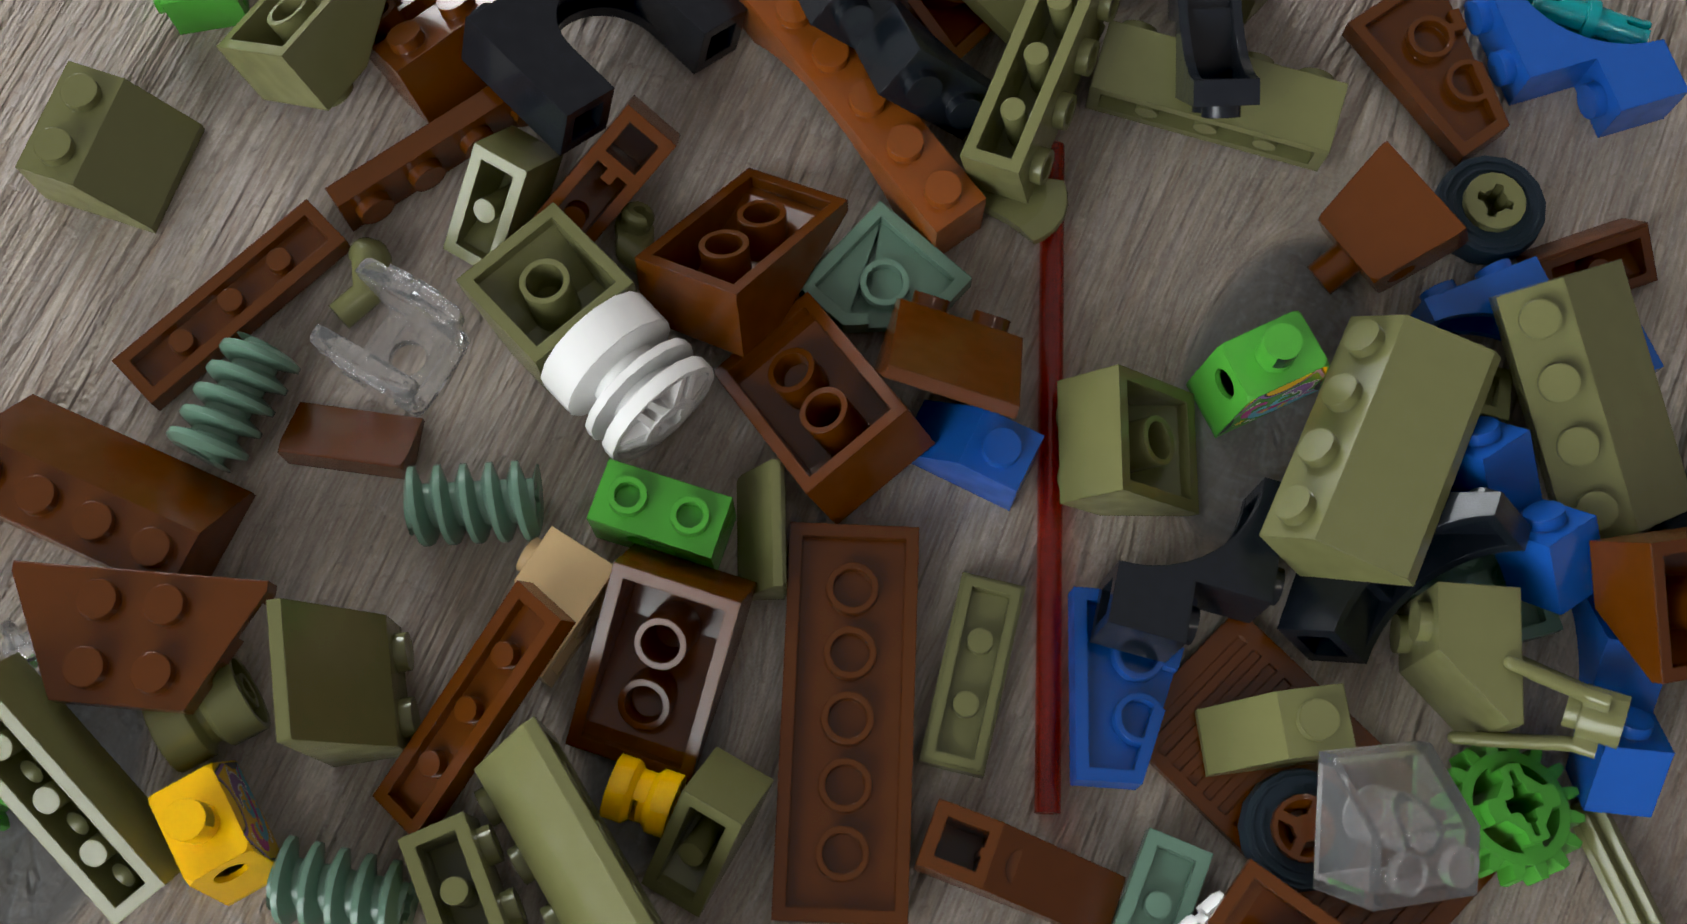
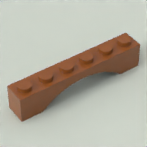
M739 0L747 8L742 28L757 45L768 50L783 62L823 104L858 151L882 189L891 208L899 217L943 254L981 228L986 204L984 194L919 116L883 98L877 93L854 48L812 26L798 0Z

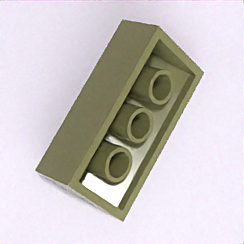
M1622 259L1489 297L1527 429L1531 432L1533 449L1548 499L1558 501L1564 506L1597 515L1600 539L1639 533L1686 512V474Z
M1407 314L1351 316L1259 536L1299 576L1414 587L1501 361L1498 353L1495 350Z
M535 716L522 723L474 768L483 787L474 791V795L490 823L496 826L504 822L515 845L507 849V854L521 879L526 885L536 880L549 902L540 908L545 923L664 924L605 821L600 817L597 807L556 736Z

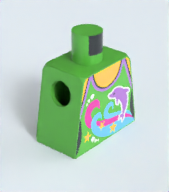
M1297 310L1218 346L1189 379L1186 386L1194 394V400L1214 437L1217 438L1318 391L1323 384L1330 365L1306 320ZM1228 380L1233 383V396L1226 392L1222 381Z

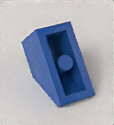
M924 400L916 420L935 444L911 464L1010 511L1038 455L1045 435L1003 415L976 406Z

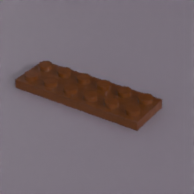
M790 522L771 921L823 924H908L920 527Z

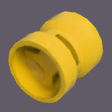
M623 753L615 764L601 802L600 817L617 823H622L628 819L640 823L645 833L661 838L680 794L686 785L687 776L670 769H665L659 773L646 768L643 760Z

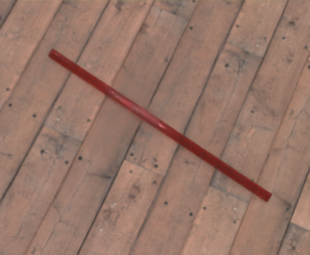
M1054 141L1051 147L1054 150V161L1048 178L1063 180L1065 183V145L1062 142ZM1064 221L1052 235L1040 242L1038 433L1045 436L1038 452L1034 813L1044 815L1061 814L1063 504H1060V488L1057 481L1059 439L1056 410L1058 408L1057 381L1063 380Z

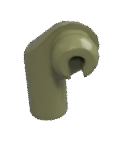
M640 201L629 202L622 209L615 222L616 257L623 266L636 275L635 257L654 242L653 223L655 214L647 204Z
M369 237L359 238L350 246L348 256L352 264L353 285L328 305L349 329L387 298L392 290V257L384 243Z

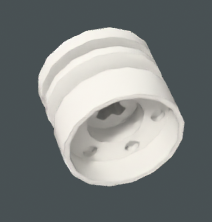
M634 291L613 296L592 309L573 325L552 350L544 363L541 374L544 386L571 415L584 416L588 414L585 423L588 434L594 440H603L602 445L605 452L613 460L623 463L644 455L679 428L699 406L708 393L715 377L713 368L702 357L693 356L692 346L685 339L673 338L667 340L670 333L668 321L641 293Z

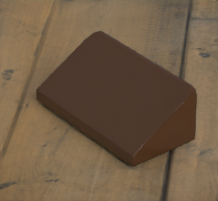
M1616 219L1525 250L1516 257V261L1519 263L1536 256L1549 280L1622 259L1631 290L1658 281L1648 222L1633 219Z
M300 402L280 440L277 453L289 464L404 480L407 467L416 465L425 421L423 418Z

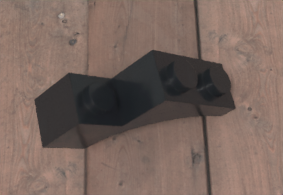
M798 0L812 26L855 49L880 96L961 140L970 132L992 80L978 72L947 48L919 22L900 0Z
M1168 0V20L1176 22L1175 98L1192 106V112L1201 113L1202 118L1241 117V106L1260 105V78L1253 70L1247 50L1242 1Z
M1265 477L1243 500L1239 518L1227 542L1209 554L1187 562L1171 565H1144L1119 560L1100 583L1090 642L1166 663L1184 645L1189 646L1193 642L1199 626L1200 610L1251 623L1270 605H1276L1284 588L1285 570L1278 567L1280 556L1259 534L1281 482Z
M1473 488L1469 492H1450L1414 587L1299 576L1296 573L1277 629L1311 661L1367 664L1381 632L1398 609L1414 593L1442 573L1473 559L1503 552L1525 551L1532 527L1502 491L1489 488Z

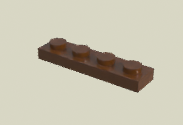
M487 86L329 185L325 190L354 232L365 224H374L383 220L392 212L396 204L415 192H423L435 187L443 180L448 171L470 159L475 142L512 125L517 128L529 125Z
M306 199L115 357L112 362L144 397L161 411L207 372L206 365L210 360H221L225 357L219 348L222 339H241L236 333L238 331L251 335L349 252L350 245Z
M516 581L373 794L377 802L408 834L443 820L474 774V768L483 761L576 622L534 583Z

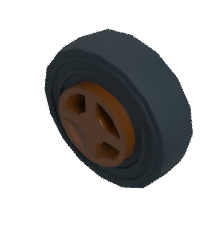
M1305 768L1281 770L1257 783L1243 801L1237 825L1241 850L1247 860L1249 858L1297 892L1323 890L1345 878L1359 858L1364 837L1360 810L1349 792L1330 776ZM1284 824L1291 827V833L1294 836L1292 844L1290 843L1292 838L1289 834V830L1287 827L1284 826Z

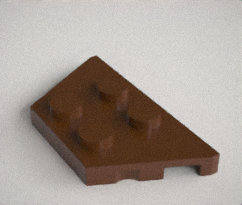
M14 560L12 566L13 577L47 698L60 704L193 715L211 690L213 678L217 671L230 663L244 641L239 639L247 625L261 605H266V600L274 599L277 592V585L265 580Z

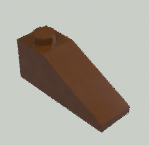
M633 95L532 218L554 202L595 242L674 150L681 135L639 98Z

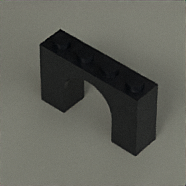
M496 0L493 3L487 2L479 5L465 18L461 60L561 156L606 129L615 89L566 41L560 31L565 26L576 20L591 16H610L630 21L651 33L693 74H696L737 48L747 8L739 0Z

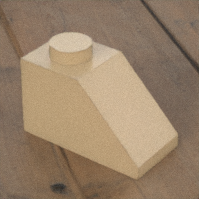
M551 526L543 539L535 537L525 547L516 564V570L519 571V574L514 579L515 583L517 580L534 583L576 622L538 678L550 688L553 687L599 619L613 566L612 563Z

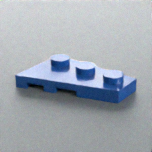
M1074 586L1068 594L1070 786L1136 790L1143 784L1164 717V704L1173 675L1178 671L1185 648H1181L1164 663L1091 643L1090 637L1100 588Z

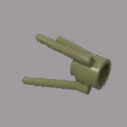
M1523 655L1522 660L1513 656H1507L1503 660V665L1508 670L1569 696L1561 726L1574 729V735L1560 736L1484 731H1451L1447 735L1448 741L1451 744L1567 751L1594 759L1598 744L1617 750L1632 696L1592 684H1586Z

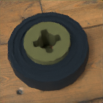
M1484 155L1466 159L1445 174L1434 192L1467 227L1469 241L1451 254L1468 263L1489 265L1505 258H1509L1510 261L1515 259L1535 242L1545 223L1546 201L1539 183L1524 167L1507 158ZM1491 203L1497 210L1495 216L1490 209Z

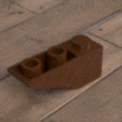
M939 798L913 868L914 871L1053 924H1111L1126 877L1007 823Z

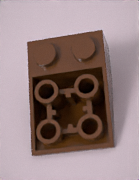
M386 0L369 59L401 97L427 123L435 120L488 86L461 58L465 18L479 5L487 2L493 3L496 0Z

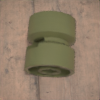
M234 655L228 665L223 666L217 671L213 678L211 690L193 715L142 711L147 728L161 754L176 771L181 773L217 756L221 741L224 740L236 746L269 729L271 725L270 716L263 697L250 673L236 655Z

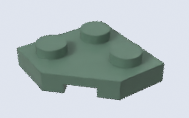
M879 201L813 269L799 296L802 297L806 292H809L843 333L886 332L897 298L911 301L914 290L951 301L950 309L971 287L972 277L939 249L934 247L933 244L882 201Z

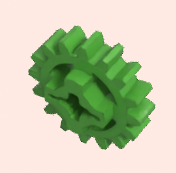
M1472 745L1449 759L1452 767L1439 774L1435 780L1443 789L1448 791L1432 800V807L1440 812L1447 813L1449 819L1448 822L1437 828V831L1441 836L1455 835L1459 844L1455 847L1452 856L1455 860L1469 855L1476 859L1474 876L1479 879L1497 871L1501 887H1509L1521 881H1524L1527 886L1534 885L1548 879L1549 875L1567 868L1570 862L1566 854L1582 846L1583 842L1570 829L1586 822L1585 815L1576 810H1571L1568 803L1569 800L1580 794L1577 787H1562L1557 779L1561 776L1564 766L1559 762L1546 768L1540 763L1542 750L1527 749L1520 753V749L1477 747Z

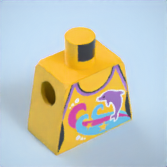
M237 761L213 762L205 765L148 797L149 806L184 880L190 887L227 906H231L267 885L271 868L280 849ZM244 864L231 874L227 869L234 865Z

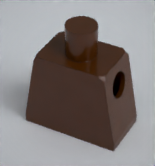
M1386 141L1374 152L1319 216L1318 222L1322 230L1334 245L1309 264L1307 268L1330 295L1358 272L1380 293L1461 248L1469 241L1467 227L1391 144Z

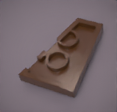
M1382 0L1348 22L1342 36L1456 167L1501 137L1510 126L1483 62L1474 59L1464 36L1467 26L1459 8L1453 10L1449 0Z

